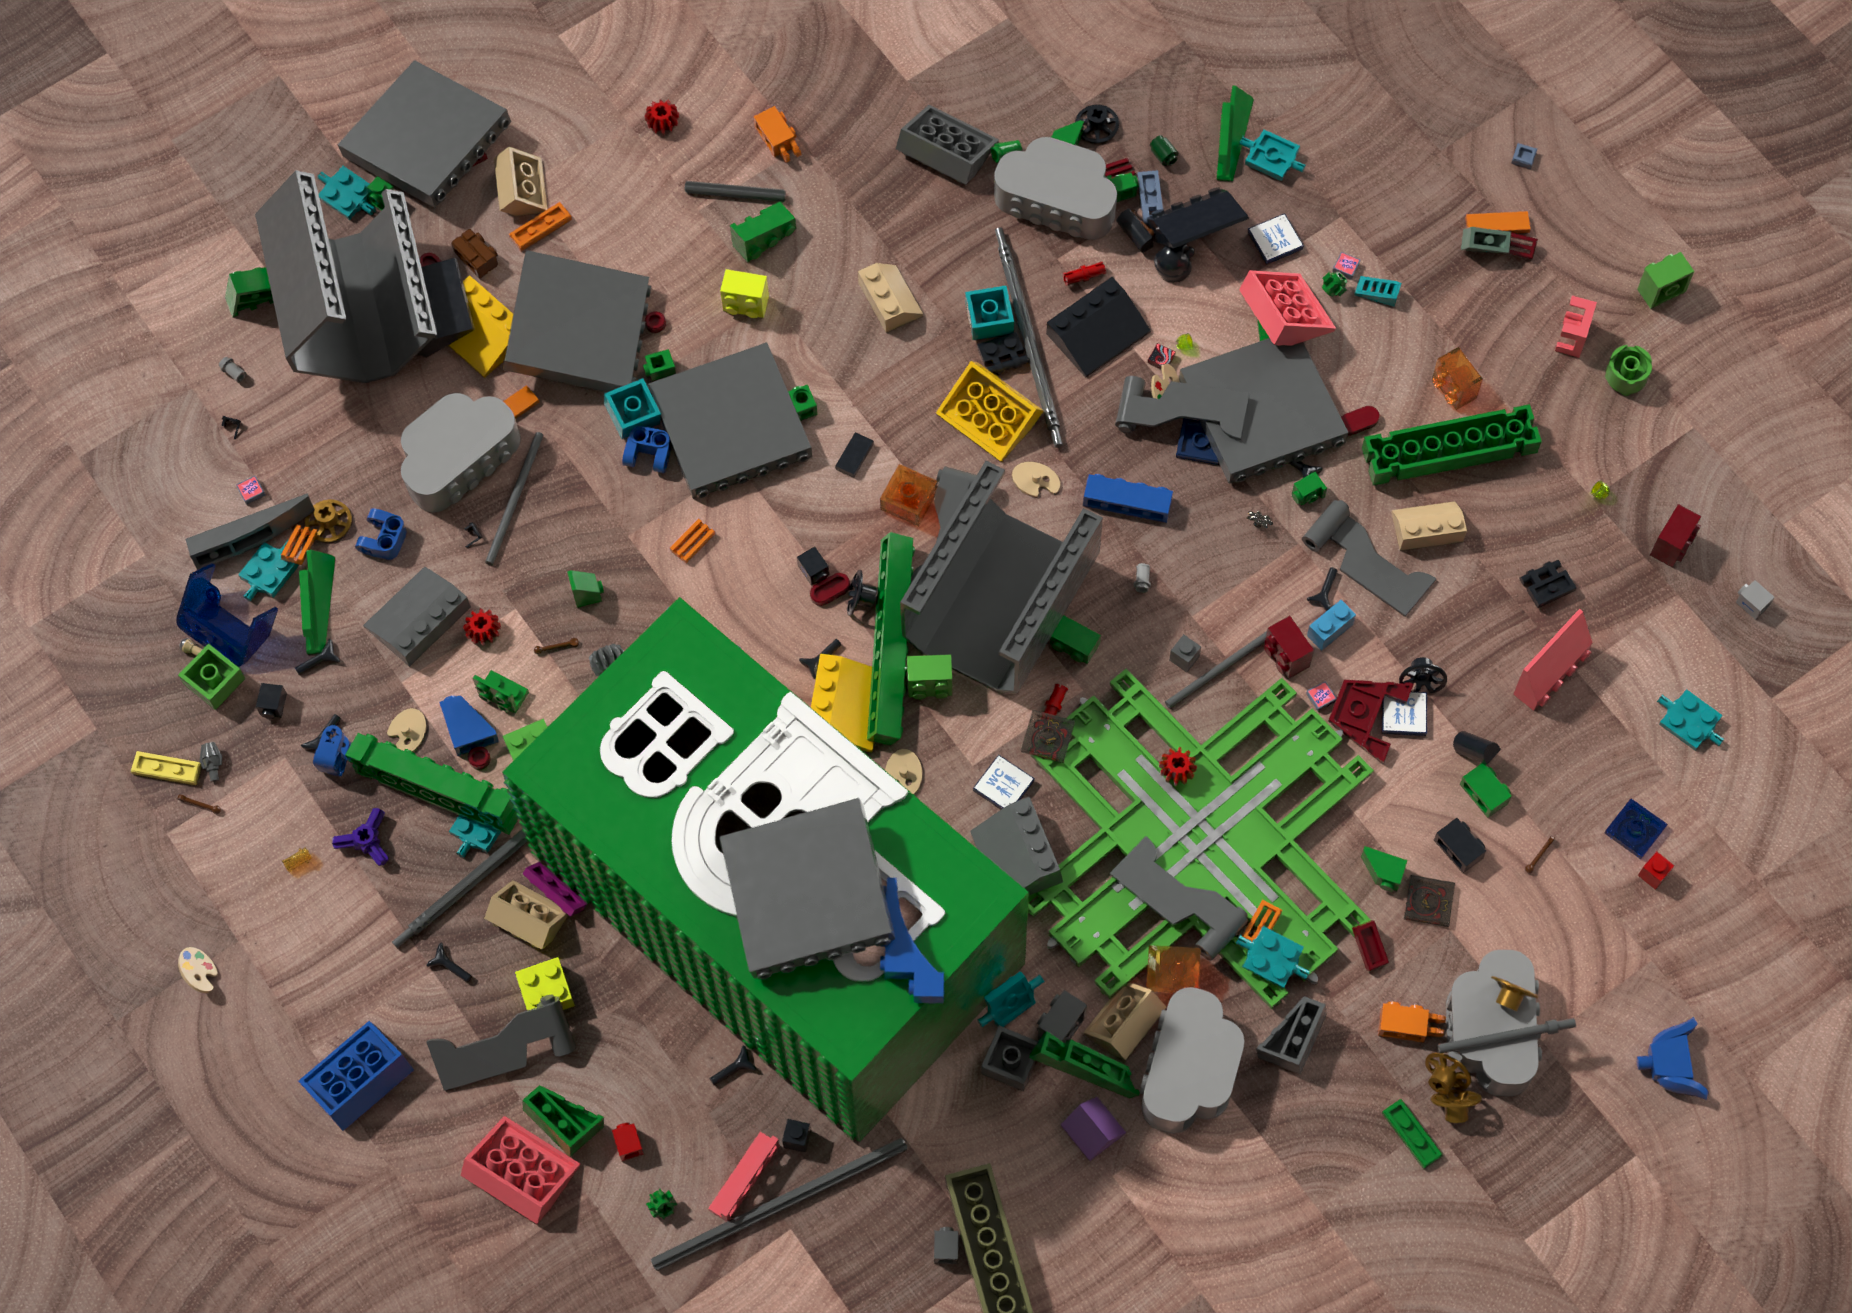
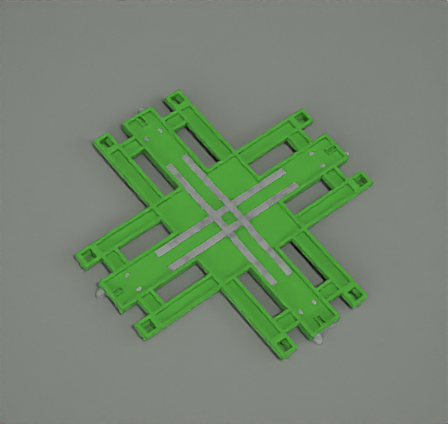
M1125 669L1110 681V686L1123 699L1109 711L1094 695L1090 699L1082 697L1080 698L1081 706L1061 722V728L1068 730V735L1072 741L1056 754L1057 760H1053L1052 756L1046 757L1036 752L1035 754H1030V750L1033 747L1028 749V754L1101 829L1058 865L1063 883L1028 896V913L1035 917L1050 903L1064 918L1049 930L1051 938L1047 943V948L1053 949L1060 945L1070 956V960L1078 967L1097 953L1109 965V968L1096 978L1094 983L1100 988V992L1109 999L1193 927L1202 937L1210 930V927L1195 915L1174 926L1167 920H1164L1128 951L1115 936L1144 913L1149 906L1113 877L1084 902L1070 890L1069 887L1115 848L1118 847L1127 856L1145 836L1155 846L1157 853L1156 864L1184 886L1216 891L1236 908L1238 906L1241 907L1248 914V924L1262 899L1282 909V913L1272 931L1304 947L1299 956L1298 965L1310 972L1306 979L1300 977L1303 981L1308 980L1313 984H1317L1318 977L1314 971L1323 963L1331 960L1338 951V948L1324 934L1329 928L1339 921L1354 937L1352 928L1371 920L1300 848L1295 840L1372 775L1374 770L1359 755L1343 768L1330 757L1329 754L1342 744L1343 739L1341 737L1343 731H1334L1313 708L1298 721H1295L1283 707L1296 697L1297 692L1283 678L1279 679L1200 745L1158 700ZM1282 689H1284V691H1282L1278 696H1275V695L1278 694ZM1140 716L1175 752H1177L1179 747L1182 748V753L1189 750V757H1195L1196 759L1194 764L1197 766V770L1193 772L1194 778L1192 780L1187 779V784L1185 785L1178 781V785L1175 786L1174 780L1167 783L1165 781L1166 776L1160 775V770L1162 769L1159 767V762L1125 727ZM1262 724H1265L1277 738L1233 776H1230L1218 762ZM1040 740L1036 742L1038 743L1036 747H1042L1047 753L1055 751L1052 743L1047 745ZM1089 757L1133 802L1120 814L1076 770ZM1311 770L1323 782V785L1277 824L1264 809ZM1275 857L1321 903L1308 916L1262 870ZM1038 895V898H1036L1032 903L1029 904V902ZM1263 908L1261 914L1253 926V929L1255 931L1258 928L1268 908ZM1272 911L1264 927L1268 928L1276 912ZM1351 915H1352L1360 924H1358V923L1351 917ZM1235 936L1219 952V955L1270 1009L1276 1005L1278 1006L1289 992L1285 988H1281L1242 968L1247 958L1248 949L1236 944L1238 939ZM1112 977H1114L1113 980H1111L1107 985H1105V983H1107ZM1268 987H1270L1278 996L1276 997V995Z

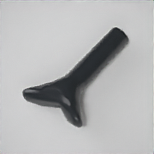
M1293 460L1289 463L1301 471L1303 478L1313 472L1318 474L1323 469L1322 467L1306 465L1301 461L1295 462Z
M1330 567L1321 592L1308 597L1307 601L1319 603L1327 611L1331 608L1328 595L1338 572L1336 568Z
M331 639L328 640L320 654L295 667L298 675L323 661L340 663L339 657L333 654L334 647Z
M835 639L820 654L831 655L842 645L841 642ZM820 654L815 658H800V663L809 667L813 679L816 680Z
M334 714L318 737L301 744V747L303 749L316 750L325 728L331 725L337 726L341 718Z
M442 942L438 945L435 958L426 964V967L444 966L466 983L472 978L471 974L447 957Z
M742 1046L739 1056L732 1064L709 1078L713 1085H716L739 1069L757 1070L755 1065L748 1061L746 1046Z

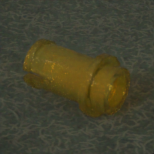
M306 847L303 849L299 848L298 852L282 860V863L290 873L305 862L307 864L310 863L309 860L312 859V856Z

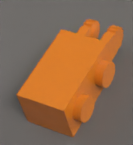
M773 106L753 116L755 129L774 157L781 155L787 163L790 161V156L787 152L790 149L797 157L801 156L800 148L795 142V138H797L796 133L792 127H788L786 124L787 120L783 112H779Z
M1390 1001L1382 1005L1378 1036L1424 1043L1426 1036H1444V1030L1428 1027V1022L1443 1024L1446 1022V1017L1429 1013V1010L1424 1009L1420 1005L1407 1007L1401 1006L1398 1002Z

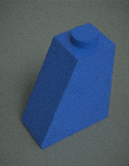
M461 695L448 696L439 702L457 756L470 752L474 747H486L499 742L495 729Z

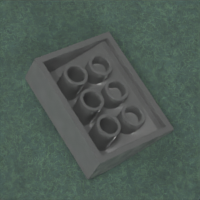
M928 105L901 128L896 150L920 161L924 165L938 170L942 174L954 178L957 182L967 184L976 176L991 154V147L998 143L999 139Z
M424 567L363 626L410 667L471 606L467 596L452 583Z
M1030 797L1007 805L970 831L976 848L1026 889L1029 895L1063 883L1060 868Z

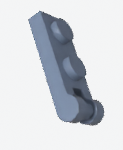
M1158 170L1137 173L1142 221L1147 226V217L1152 216L1149 215V211L1163 209Z

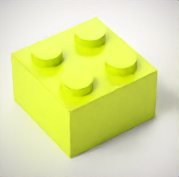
M726 269L720 290L723 311L732 315L742 314L750 318H764L769 299L767 276Z
M558 957L515 972L527 1010L537 1008L540 999L550 994L559 997L563 1010L575 1006Z

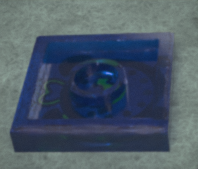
M1630 798L1605 830L1604 834L1639 859H1642L1668 824Z

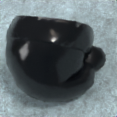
M1187 244L1176 248L1165 246L1154 258V265L1158 274L1169 282L1185 280L1191 273L1192 263L1190 257L1195 254V251L1192 247H1188Z

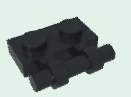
M1017 332L977 344V349L984 366L993 364V366L987 367V370L993 374H1003L1005 370L1011 368L1018 369L1022 365L1029 363L1027 355L1018 356L1024 353V348ZM1007 358H1010V359H1011V360L1006 361V362H1002V363L1000 362L1001 360H1004V359H1007Z
M1559 560L1548 561L1542 567L1536 570L1531 569L1525 575L1519 577L1522 585L1529 582L1533 584L1528 587L1527 592L1537 608L1576 591L1577 587L1566 570L1560 573L1557 572V569L1562 567ZM1546 574L1550 576L1549 578L1542 581L1539 578Z

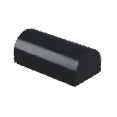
M1126 209L1117 217L1116 222L1140 252H1146L1154 247L1153 237L1130 209Z
M1466 731L1459 732L1453 741L1456 753L1486 765L1501 750L1497 743Z

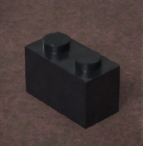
M1455 818L1436 833L1434 841L1462 873H1465L1484 858L1486 850L1484 843L1470 833L1469 826Z

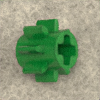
M1328 272L1322 278L1324 280L1322 289L1329 296H1341L1347 291L1345 284L1348 281L1340 272Z
M659 1189L650 1194V1202L646 1203V1206L653 1218L659 1216L665 1219L674 1214L673 1206H676L677 1202L670 1190L665 1193Z

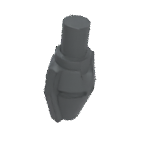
M215 742L205 743L201 745L200 763L202 768L207 769V772H209L210 782L219 781L218 770L219 766L222 765V754Z

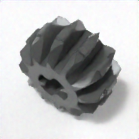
M616 644L606 645L589 656L591 669L596 676H600L624 652L621 646Z

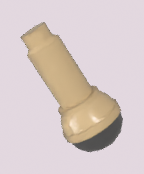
M190 638L183 639L179 645L182 652L193 653L196 656L203 650L196 646Z

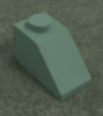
M1477 227L1463 229L1461 250L1481 253H1509L1511 232Z

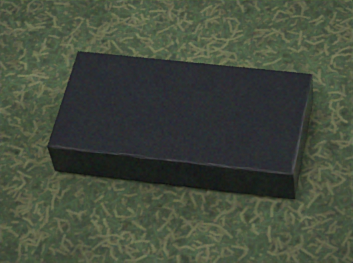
M855 432L835 465V469L854 478L873 447L874 440Z

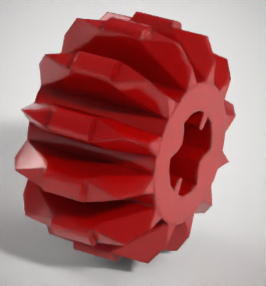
M661 98L659 103L652 101L651 106H647L645 121L649 129L653 128L655 133L661 130L663 134L665 130L672 132V126L676 127L678 125L680 117L676 105L671 104L669 99L664 103Z
M480 608L477 614L472 611V617H466L465 621L467 624L463 626L467 639H472L475 645L480 641L481 645L484 646L487 640L493 643L492 637H499L498 630L501 629L498 616L496 614L493 615L490 609L484 613L483 609Z
M1181 747L1178 748L1177 752L1171 748L1169 749V755L1165 753L1162 755L1163 761L1159 762V767L1162 769L1160 770V775L1166 776L1165 781L1167 783L1174 780L1175 786L1178 785V781L1185 785L1187 784V779L1192 780L1194 778L1193 772L1197 770V766L1194 764L1196 759L1195 757H1189V750L1182 753Z

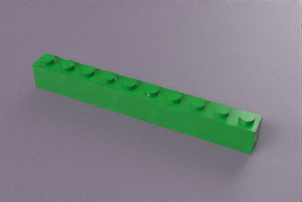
M892 532L881 539L867 731V740L886 745L894 744L903 734L901 721L904 715L903 697L906 692L904 677L907 673L905 660L908 654L907 640L902 636L900 602L911 584V577L914 571L912 558L915 553V547L913 546L914 538Z

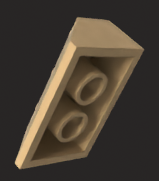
M512 147L506 148L494 158L500 211L514 216L543 213L547 210L541 158Z
M875 263L858 271L859 285L885 332L923 316L920 307L896 265Z
M1456 502L1397 509L1391 512L1400 551L1463 542L1467 532L1463 512Z
M512 880L491 897L484 919L492 922L494 926L505 929L513 936L529 942L533 947L543 949L553 941L568 914L564 913L555 902Z
M1129 982L1109 999L1084 1031V1034L1110 1054L1126 1060L1141 1039L1146 1036L1155 1021L1160 1018L1162 1009L1165 1010L1166 1006L1152 990Z

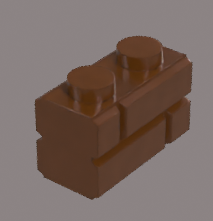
M468 229L461 236L454 239L451 245L453 252L481 279L488 271L498 266V254L492 246L487 247L484 244L485 240L480 233L477 232L475 234L471 229Z

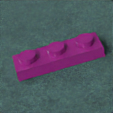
M540 862L526 867L523 875L529 879L530 883L538 887L547 898L555 902L564 913L571 917L585 909L587 904Z

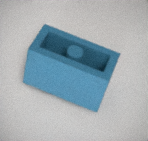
M1340 600L1309 625L1307 637L1322 651L1354 625L1356 614Z

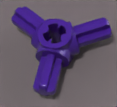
M373 808L366 824H361L360 827L353 830V834L334 836L332 838L333 848L355 847V850L361 849L363 853H368L378 866L385 865L389 857L379 846L380 840L378 839L380 833L378 828L385 812L379 808Z

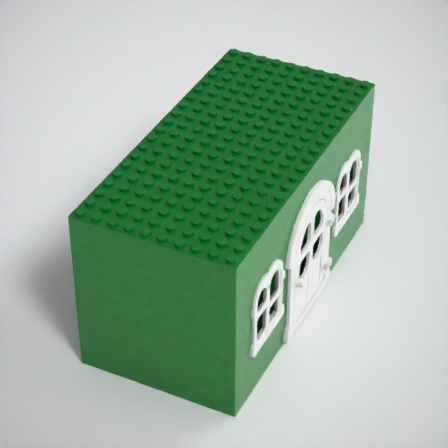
M681 597L656 619L502 771L505 779L503 783L508 788L507 792L511 796L510 800L514 804L513 808L517 812L516 816L520 819L519 824L523 827L522 831L526 835L525 839L529 843L528 847L532 850L530 852L532 856L539 862L543 860L547 864V869L555 876L559 874L564 879L562 882L570 890L576 889L580 893L578 896L586 904L591 903L596 907L594 910L603 919L607 917L612 921L611 926L618 933L623 931L628 936L627 940L634 947L640 946L644 950L643 954L651 962L654 960L661 965L659 967L665 975L668 977L672 975L676 978V984L682 990L686 991L688 989L694 994L692 998L699 1005L705 1004L710 1009L709 1013L716 1020L722 1019L730 1033L740 1035L743 1038V1044L748 1049L752 1050L754 1048L760 1053L758 1055L765 1064L769 1065L771 1063L777 1068L775 1072L782 1079L786 1080L788 1078L793 1083L792 1087L800 1095L805 1093L810 1098L809 1102L817 1110L822 1108L827 1113V1119L834 1125L837 1123L844 1128L843 1133L851 1140L855 1138L861 1142L987 1006L984 997L1006 982L1010 977L1017 974L1025 965L1029 892ZM694 717L711 731V736L688 759H683L666 743L689 718ZM656 752H661L677 766V770L661 783H651L643 775L644 764ZM757 783L774 785L782 794L781 803L764 819L759 818L741 802L742 795L752 785ZM860 798L864 805L881 878L886 882L887 878H897L898 899L901 897L906 898L922 912V917L908 932L921 954L939 973H944V1003H914V995H909V980L914 979H885V971H880V961L874 966H861L855 961L852 952L842 954L843 956L838 959L829 960L827 958L820 960L818 964L813 966H798L792 972L782 973L780 971L773 973L767 979L754 978L748 969L724 854L715 845L716 828L723 814L729 811L734 812L753 828L784 819L792 811L809 812Z

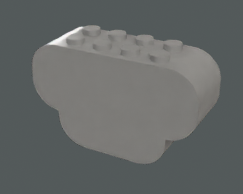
M1041 137L1032 141L1025 152L1012 151L1005 154L1000 159L994 176V199L1000 210L1011 214L1015 218H1023L1034 224H1042L1050 227L1052 230L1063 231L1073 237L1089 240L1100 239L1111 230L1115 220L1117 191L1114 184L1105 178V161L1098 153L1051 137Z
M452 393L441 398L409 424L401 436V445L406 455L401 466V476L411 499L427 512L443 511L453 503L459 502L467 491L473 490L479 484V481L485 476H490L501 463L507 462L518 449L521 441L520 432L512 410L496 397H482L473 401L464 394Z
M1494 950L1483 957L1477 971L1463 973L1455 980L1446 1000L1447 1043L1537 1025L1536 1016L1540 1014V1004L1536 1002V998L1524 996L1517 1012L1496 1003L1502 986L1491 978V976L1501 978L1534 994H1538L1539 982L1535 980L1534 967L1527 956L1515 950ZM1541 1034L1447 1053L1461 1062L1469 1073H1476L1479 1085L1489 1094L1495 1096H1516L1525 1091L1537 1072L1538 1061L1542 1060V1048L1538 1047L1537 1038L1540 1039Z
M1191 987L1181 989L1171 997L1167 1011L1162 1009L1158 1030H1161V1032L1156 1031L1152 1051H1155V1054L1150 1052L1146 1072L1149 1075L1144 1074L1140 1094H1143L1141 1107L1143 1117L1151 1127L1168 1133L1183 1132L1194 1123L1196 1117L1200 1119L1216 1118L1228 1106L1244 1048V1036L1235 1023L1222 1019V1005L1219 999L1208 991Z

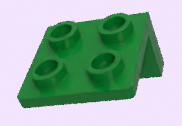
M492 670L485 679L474 675L472 678L479 694L478 696L485 702L489 703L492 701L505 712L511 711L516 714L529 694L527 688Z

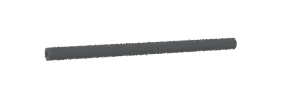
M540 432L535 433L485 563L488 565L494 564L544 436Z
M1267 631L1166 700V706L1169 709L1264 644Z

